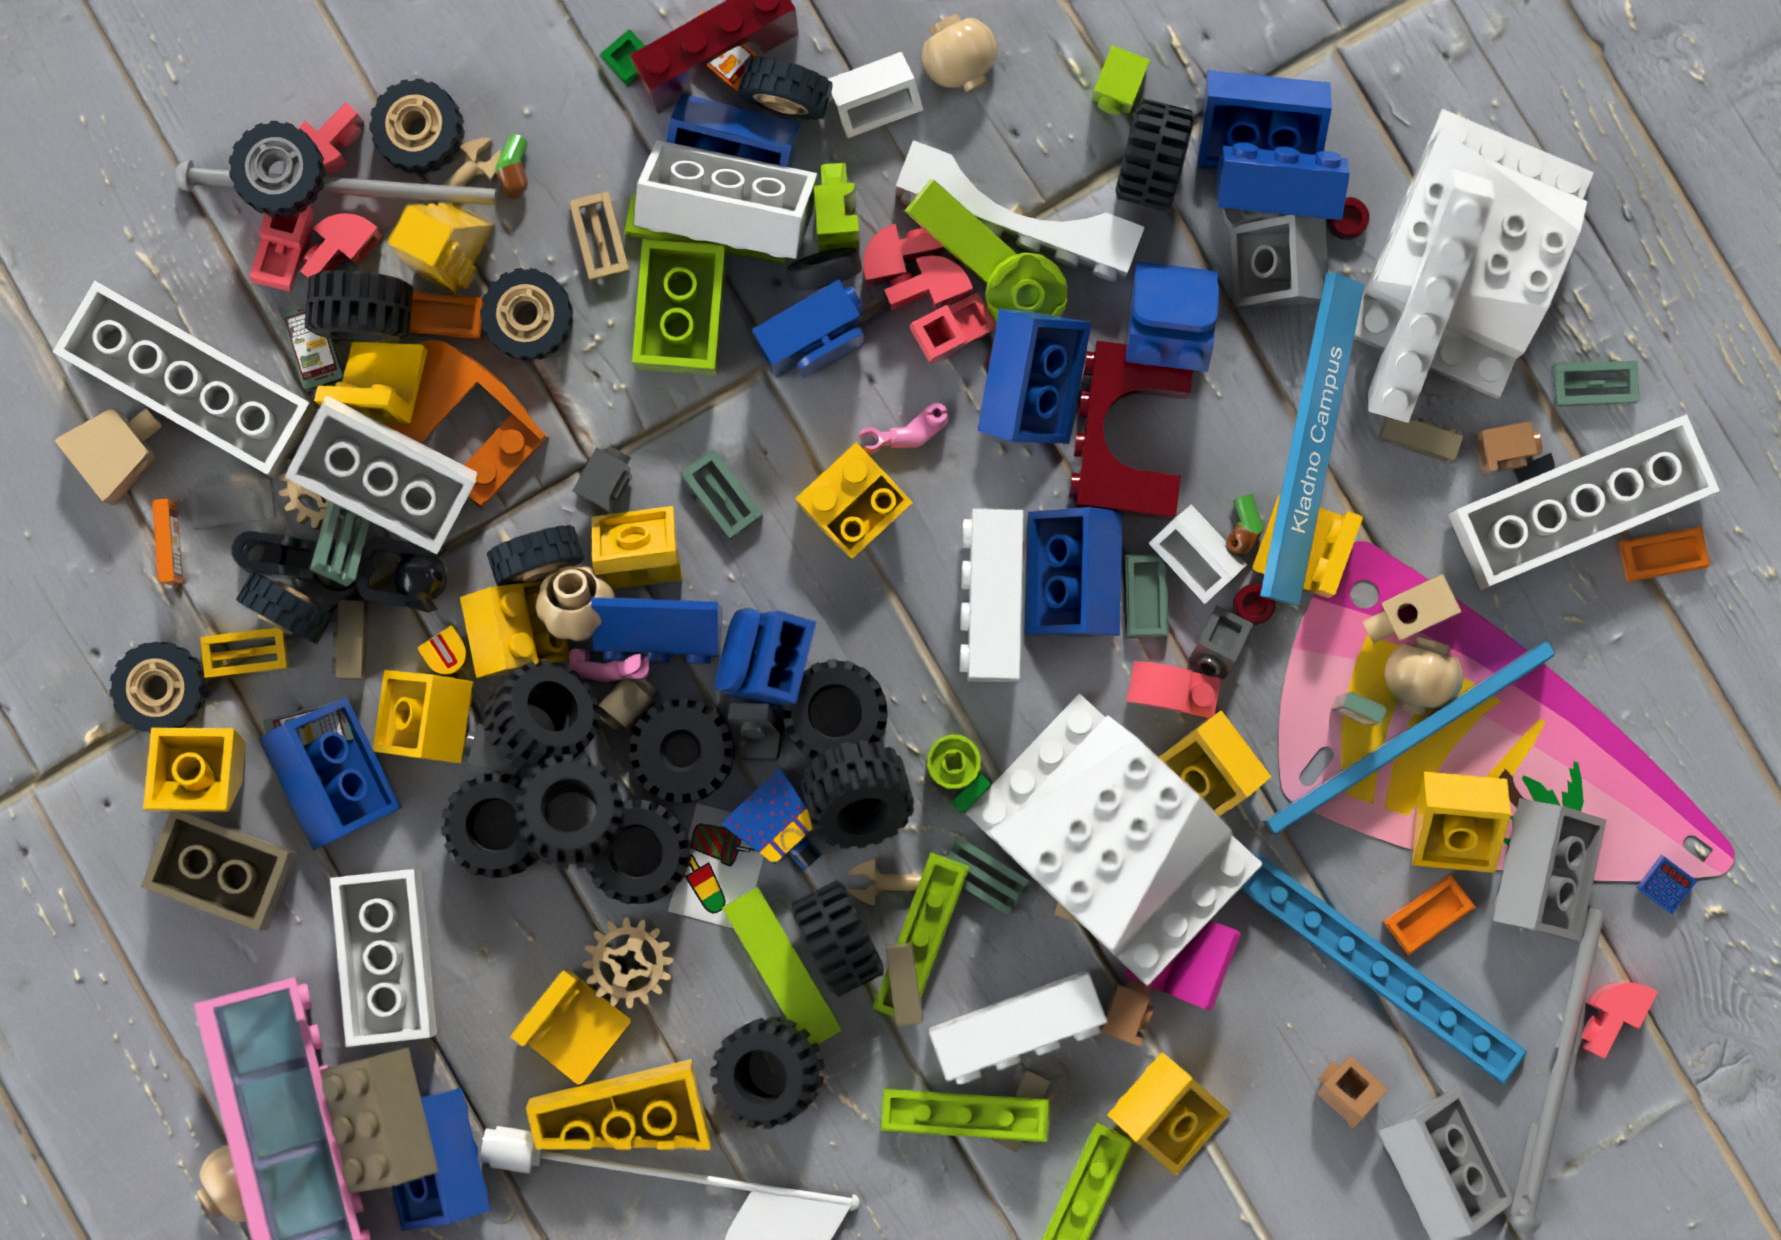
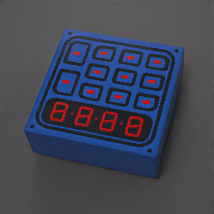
M1660 855L1636 888L1666 911L1673 914L1697 883V880L1668 858Z

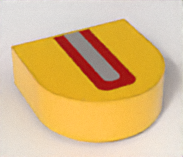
M453 625L417 647L428 666L433 671L443 675L459 672L467 662V647Z

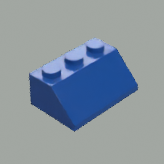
M1208 70L1202 104L1197 166L1217 168L1223 146H1233L1235 143H1250L1257 146L1258 149L1275 151L1278 147H1290L1298 150L1301 154L1316 155L1318 152L1324 151L1332 111L1330 82Z
M681 93L670 118L667 142L792 168L801 123Z
M1235 143L1233 146H1223L1215 174L1217 206L1219 208L1342 220L1350 176L1348 160L1330 151H1320L1316 155L1301 154L1298 150L1290 147H1278L1275 151L1258 149L1257 146L1250 143Z
M999 309L977 431L1011 442L1069 444L1092 323L1032 311Z
M1092 507L1028 512L1025 635L1120 636L1123 512Z
M591 597V608L599 614L601 624L592 634L593 651L603 653V660L625 661L628 658V654H643L645 657L649 655V662L669 663L670 655L686 656V663L711 664V657H721L722 607L718 602Z
M347 697L289 721L258 738L313 851L401 809ZM339 709L342 710L351 727L354 739L346 741L337 732H327L303 746L297 732L298 729Z
M462 1088L420 1096L439 1172L391 1186L402 1231L452 1224L491 1211L488 1201V1190L483 1180L478 1159V1148L473 1138L468 1117V1106L464 1100Z

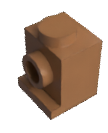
M1531 421L1486 429L1475 435L1483 475H1489L1497 471L1498 464L1502 465L1503 471L1527 466L1526 459L1542 455L1543 452L1541 436L1538 430L1533 431Z
M1128 979L1126 986L1116 983L1104 1014L1107 1022L1100 1025V1031L1141 1047L1144 1039L1136 1034L1139 1028L1146 1030L1151 1019L1154 1006L1149 1005L1148 1002L1152 988Z
M1349 1055L1341 1065L1333 1061L1319 1076L1318 1080L1324 1085L1316 1094L1348 1121L1346 1124L1353 1129L1384 1095L1388 1088ZM1339 1087L1348 1088L1351 1092V1098Z

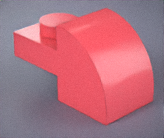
M345 102L318 131L306 120L297 129L301 128L318 146L324 158L323 165L326 167V174H330L348 163L337 150L342 145L344 147L351 145L359 137L362 131L360 127L365 122Z
M310 205L302 213L297 212L293 216L286 218L284 216H277V218L269 217L265 213L259 231L261 241L249 276L252 283L292 292L301 260H303L308 252L313 226V213Z
M348 213L329 216L313 228L324 241L320 246L315 244L308 250L302 260L304 266L300 272L308 279L313 274L335 270L345 257L359 266L383 237V234L373 223L361 216Z
M896 224L883 228L870 240L864 253L863 271L866 287L889 283L890 280L906 274L905 262L915 261L917 258L924 256L942 255L943 246L923 228L907 232L904 239H899Z
M940 256L917 258L916 268L919 273L918 276L913 277L911 273L900 275L890 280V287L884 289V297L890 312L927 296L934 311L945 305L948 306L958 302L973 293L972 284L964 270L955 262Z
M976 292L949 307L945 305L912 322L909 328L929 364H933L955 355L963 347L993 333L996 330V323L979 293Z
M1134 661L1126 702L1209 719L1215 715L1221 678L1169 665Z
M1626 981L1612 982L1598 988L1591 994L1586 1004L1600 1012L1597 1017L1592 1016L1586 1023L1581 1035L1585 1039L1581 1048L1595 1056L1606 1058L1623 1024L1640 1029L1658 991L1642 984Z

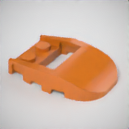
M442 341L418 343L417 345H423L428 352L410 424H382L422 444L476 384L479 383L511 412V415L464 465L477 472L476 482L468 498L474 501L475 505L483 509L549 436L538 427L528 414L527 409L491 369L486 368L452 344Z

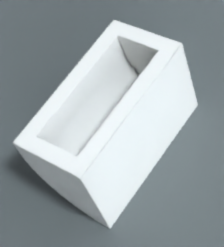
M902 52L828 79L833 83L830 97L847 138L923 111L915 78Z
M1192 504L1148 543L1204 604L1247 565L1238 554L1228 550L1226 541Z

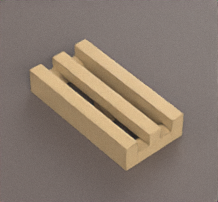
M609 191L569 201L590 282L598 281L599 278L613 277L614 274L630 272ZM602 202L619 262L611 265L596 208V204ZM588 207L603 268L595 269L580 208Z

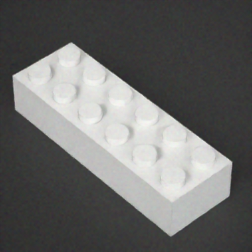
M97 281L93 282L53 350V353L276 480H278L279 474L282 473L286 466L284 461L286 458H291L319 410L308 401Z
M1686 414L1456 509L1448 514L1477 584L1480 590H1483L1705 498L1720 490Z

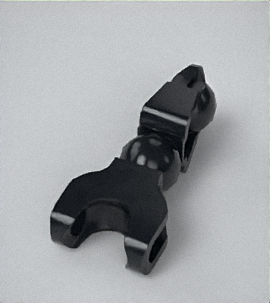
M245 531L236 537L231 547L234 561L248 573L254 571L266 577L308 582L317 581L323 588L331 591H345L355 586V589L359 590L360 596L366 602L408 607L426 613L438 610L432 600L436 599L444 591L447 583V570L439 559L446 552L442 547L438 554H435L417 544L372 538L363 547L356 578L349 586L340 584L310 570L318 541L273 533ZM332 539L326 562L329 566L332 563L337 539ZM349 541L341 568L342 572L349 552ZM255 546H264L265 554L263 558L259 561H249L248 554L250 550ZM376 552L406 555L397 564L394 572L395 585L400 594L370 590V577L375 573L372 561Z

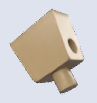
M148 407L130 421L122 412L111 408L59 436L54 441L102 502L113 506L155 461L157 456L145 440L163 427V425Z
M1441 574L1382 602L1385 611L1362 622L1374 644L1395 633L1399 640H1402L1461 612L1444 575ZM1412 604L1417 609V617L1403 623L1398 617V610Z

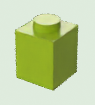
M1112 45L1091 100L1098 102V108L1107 113L1120 115L1122 111L1130 114L1150 59Z

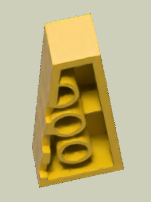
M448 202V204L439 203L438 206L433 203L427 206L423 204L408 205L388 244L413 274L454 295H458L461 287L467 289L471 284L477 271V267L473 265L495 224L453 202Z
M692 1059L529 1098L526 1107L536 1149L615 1148V1150H631V1148H657V1150H674L675 1148H695V1150H711L712 1138Z

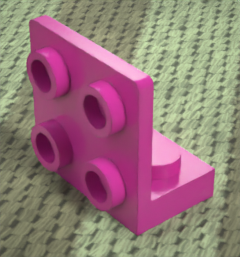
M1210 920L1149 987L1211 1011L1235 952L1240 932ZM1126 968L1123 977L1145 985L1134 973Z

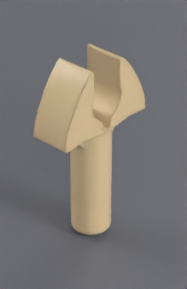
M481 138L464 143L460 148L466 154L465 164L442 185L464 187L477 175H486L493 182L497 177L496 164L502 151L496 152L487 162H479V154L492 144L491 139Z
M875 859L865 861L847 873V875L865 874L871 880H875V884H871L865 890L847 889L855 898L870 905H875V896L881 891H916L922 874H882L875 868Z

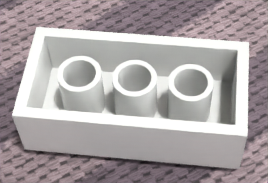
M656 140L637 183L634 225L648 228L654 232H668L688 236L697 241L707 240L726 244L735 249H750L769 253L778 258L788 257L796 259L812 216L814 186H816L818 173Z
M326 395L288 468L285 478L438 554L476 482L477 472Z
M973 509L971 519H964L962 548H970V561H963L961 589L969 590V603H962L960 631H968V645H961L959 672H967V681L1017 683L1020 678L1023 510Z
M409 869L330 878L346 1047L430 1038L437 1035L422 870Z
M1082 971L929 1028V1033L946 1080L949 1081L955 1078L957 1085L981 1077L979 1071L981 1068L995 1064L997 1070H1001L1021 1062L1019 1054L1034 1049L1037 1055H1042L1061 1047L1059 1040L1073 1035L1079 1041L1100 1033L1098 1025L1107 1021L1090 975Z

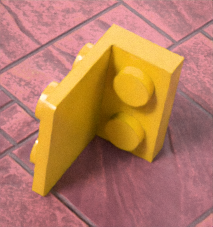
M353 342L342 382H337L335 386L318 385L314 401L321 406L327 395L380 423L410 424L428 351L423 345Z
M1281 494L1276 499L1252 565V570L1262 575L1265 574ZM1319 507L1303 590L1328 599L1336 594L1363 516L1349 511L1340 515Z
M567 968L562 970L510 1037L522 1047L529 1045L572 1081L580 1085L629 1026L631 1019L616 1006H611L605 997L598 998L595 989Z

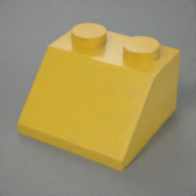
M384 670L372 747L373 751L461 764L466 741L468 713L472 704L473 681L432 674Z
M1222 710L1158 756L1218 816H1221L1249 797L1271 778V775Z
M151 728L143 809L145 811L228 812L243 783L246 742L234 728Z
M1423 772L1416 802L1412 866L1495 873L1511 816L1507 779Z
M1161 1052L1147 1066L1144 1073L1126 1094L1120 1097L1117 1104L1107 1115L1140 1146L1177 1176L1231 1112L1167 1055Z

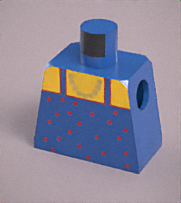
M780 768L721 822L728 830L775 865L788 853L805 871L822 855L806 837L813 830L808 809Z

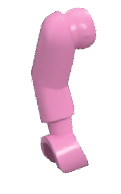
M931 403L906 427L890 428L889 432H880L876 428L866 427L861 430L858 438H864L869 435L876 438L877 444L864 447V451L868 455L877 453L881 446H890L891 449L918 448L945 427L948 422V414L946 413L948 410L940 403Z
M573 649L568 654L569 673L573 670L580 675L579 679L608 683L627 678L644 679L649 673V655L641 659V654H637L627 658L625 661L615 660L608 663L590 662L591 653L589 650Z

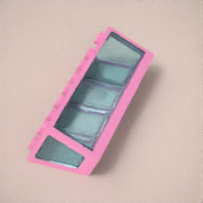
M297 977L194 1004L252 1240H371L368 1228L360 1230L356 1215L357 1213L364 1212L360 1193L349 1194L347 1182L342 1174V1160L337 1141L332 1133L330 1110L327 1099L322 1091L323 1081L320 1070L328 1068V1065L319 1067L315 1050L322 1049L323 1045L318 1025L309 1026L305 1011L306 1009L313 1008L307 983L299 985Z

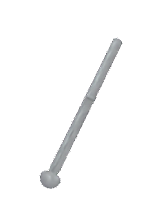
M192 160L181 162L174 173L177 185L187 192L192 191L194 184L233 187L234 185L229 176V171L231 170L195 168ZM269 173V177L271 178H277L283 175ZM324 177L323 182L325 184L323 190L319 191V193L356 195V197H385L496 205L498 196L497 189L332 177Z
M1589 908L1560 1035L1554 1044V1049H1559L1557 1060L1550 1075L1539 1124L1534 1121L1531 1122L1511 1208L1510 1222L1514 1229L1524 1234L1535 1232L1542 1224V1221L1534 1219L1605 914V911Z

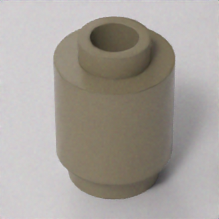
M645 678L620 680L598 705L604 711L600 715V719L617 734L622 728L630 732L638 720L642 719L647 713L646 711L655 704L653 699L659 692Z

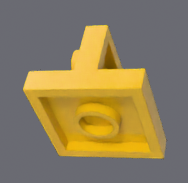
M673 506L591 517L594 575H603L604 580L611 585L612 590L683 580Z

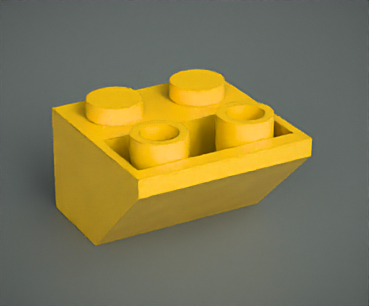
M857 442L795 498L798 506L851 559L855 558L913 504Z
M543 581L488 587L460 597L476 678L509 674L530 661H533L535 665L540 660H549L550 665L569 661L567 639L553 636L536 612V599L540 593V586Z

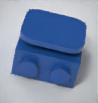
M1136 261L1131 287L1125 362L1208 372L1214 347L1215 324L1218 315V271Z
M838 279L753 328L755 342L775 377L797 366L803 379L854 352L865 343L860 322V316L864 315L861 309L863 305L853 287L849 286L844 289Z
M752 608L737 610L730 621L715 679L716 690L727 692L726 696L750 703L770 704L771 706L795 704L816 621L779 610L759 613L758 610Z

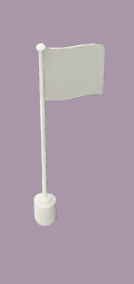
M497 1126L496 1130L486 1128L480 1155V1162L490 1163V1168L530 1174L532 1166H540L541 1159L751 1191L730 1225L725 1240H831L849 1208L850 1211H854L860 1204L859 1198L852 1194V1198L545 1151L535 1148L531 1131Z

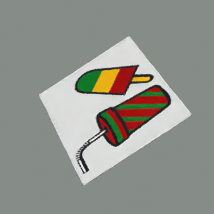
M697 803L688 835L691 843L690 866L687 867L686 876L673 891L668 909L669 912L733 928L722 907L756 888L764 856L721 823L732 812Z

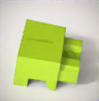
M846 163L821 165L822 185L814 186L819 252L844 247L860 249L858 215L845 216L846 213L854 210L856 206L855 183H847Z

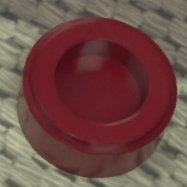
M1346 197L1342 220L1327 219L1329 230L1334 236L1342 240L1358 238L1368 227L1370 220L1368 208L1359 199Z
M1261 584L1244 586L1236 593L1233 600L1235 615L1253 623L1252 626L1268 621L1276 607L1275 600L1260 596Z

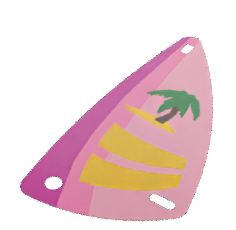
M1354 542L1336 594L1329 599L1317 594L1313 595L1291 650L1284 679L1278 728V758L1282 791L1290 801H1295L1438 709H1427L1426 716L1401 710L1403 702L1399 701L1389 691L1384 678L1385 665L1388 657L1400 645L1415 646L1417 637L1449 645L1447 655L1458 658L1463 670L1464 679L1458 695L1527 652V650L1457 598L1455 600L1461 612L1402 640H1399L1395 633L1373 644L1362 621L1385 611L1382 602L1412 589L1429 579L1369 542ZM1360 580H1369L1378 588L1379 598L1375 605L1370 608L1357 607L1351 600V588ZM1410 604L1398 610V617L1403 623H1406L1417 617V609ZM1544 663L1313 811L1329 820L1366 835L1413 850L1416 802L1423 772L1507 779L1511 816L1496 870L1504 871V857L1509 849L1513 830L1512 821L1517 811L1519 798L1560 805L1607 820L1594 881H1641L1660 855L1668 858L1693 878L1719 876L1726 873L1732 867L1735 856L1734 849L1725 836L1664 771L1612 721ZM1353 692L1386 707L1387 711L1381 724L1368 727L1331 710L1337 696ZM1329 747L1333 751L1331 762L1313 785H1303L1300 782L1301 772L1320 748ZM1687 836H1696L1713 849L1704 862L1684 848L1683 842Z

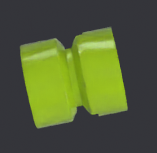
M947 735L939 738L931 746L927 755L926 768L930 778L937 785L945 789L958 790L968 786L977 777L981 768V756L978 748L970 739L961 735Z

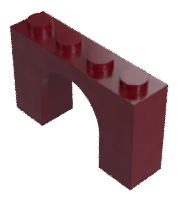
M726 0L630 54L629 56L637 79L657 114L676 104L681 93L692 95L693 92L690 85L692 78L703 67L724 53L743 44L756 41L764 54L798 35L796 8L791 0Z
M1096 341L1094 352L1086 351L1083 375L1091 376L1089 392L1081 391L1078 416L1086 417L1084 433L1076 432L1074 457H1081L1079 473H1071L1069 497L1076 498L1075 508L1092 507L1120 511L1124 515L1173 520L1177 514L1181 475L1136 470L1123 465L1111 454L1106 445L1103 424L1108 410L1116 402L1130 395L1149 394L1187 399L1191 394L1193 370L1125 362L1127 344Z

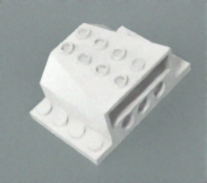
M1442 109L1362 296L1354 339L1382 351L1386 349L1402 316L1415 282L1436 209L1451 169L1492 180L1495 199L1429 370L1498 399L1501 397L1516 359L1526 351L1550 306L1581 231L1587 201L1583 200L1594 172Z
M1080 693L965 813L1147 987L1263 865L1232 836L1231 829L1194 790L1138 738L1108 715L1104 717Z

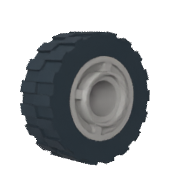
M270 121L267 124H256L255 128L250 131L247 129L242 134L243 137L238 142H235L233 154L229 157V164L231 165L229 176L234 182L233 187L236 192L255 211L261 214L264 212L269 217L277 218V216H284L286 218L293 216L294 213H302L307 210L306 207L311 203L314 204L318 199L317 195L320 190H323L325 184L323 179L326 176V167L323 165L324 158L318 146L301 128L297 129L288 122L283 124L278 121ZM278 161H285L287 166L283 175L277 178L269 177V169L272 164Z

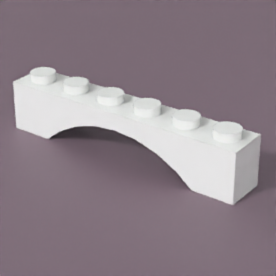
M914 140L896 183V195L901 196L900 201L909 206L926 183L933 179L997 237L1000 238L1001 234L1014 238L1017 240L1015 244L1018 247L1030 252L1038 253L1040 249L1054 253V259L1067 266L1077 267L1078 263L1094 268L1092 273L1095 276L1115 282L1117 277L1125 280L1145 228L1109 213H1103L1087 219L1064 222L1038 220L1016 214L996 204L981 193L962 173L951 154Z
M1451 169L1436 209L1428 242L1411 293L1398 325L1380 357L1368 389L1369 412L1409 423L1494 202L1492 180Z

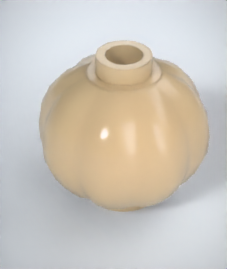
M957 13L937 22L929 28L932 37L923 43L921 60L923 68L931 80L946 88L963 87L966 93L988 82L985 74L988 73L995 63L998 53L995 36L988 26L974 18H967L961 21Z
M567 565L559 571L549 574L543 580L535 607L538 617L546 624V628L553 636L561 639L584 641L589 639L595 629L601 624L599 614L591 608V597L615 598L611 585L604 580L603 575H594L593 568Z
M1417 637L1415 646L1402 644L1388 657L1384 671L1385 683L1389 691L1399 701L1403 702L1401 710L1426 716L1427 709L1444 707L1458 696L1464 679L1463 670L1458 658L1447 655L1449 645Z
M229 1144L223 1145L211 1152L203 1162L199 1177L204 1187L198 1190L197 1193L206 1208L216 1219L224 1214L232 1222H247ZM262 1149L256 1154L263 1156L267 1153ZM275 1164L261 1168V1176L269 1205L274 1195L271 1173L277 1170Z

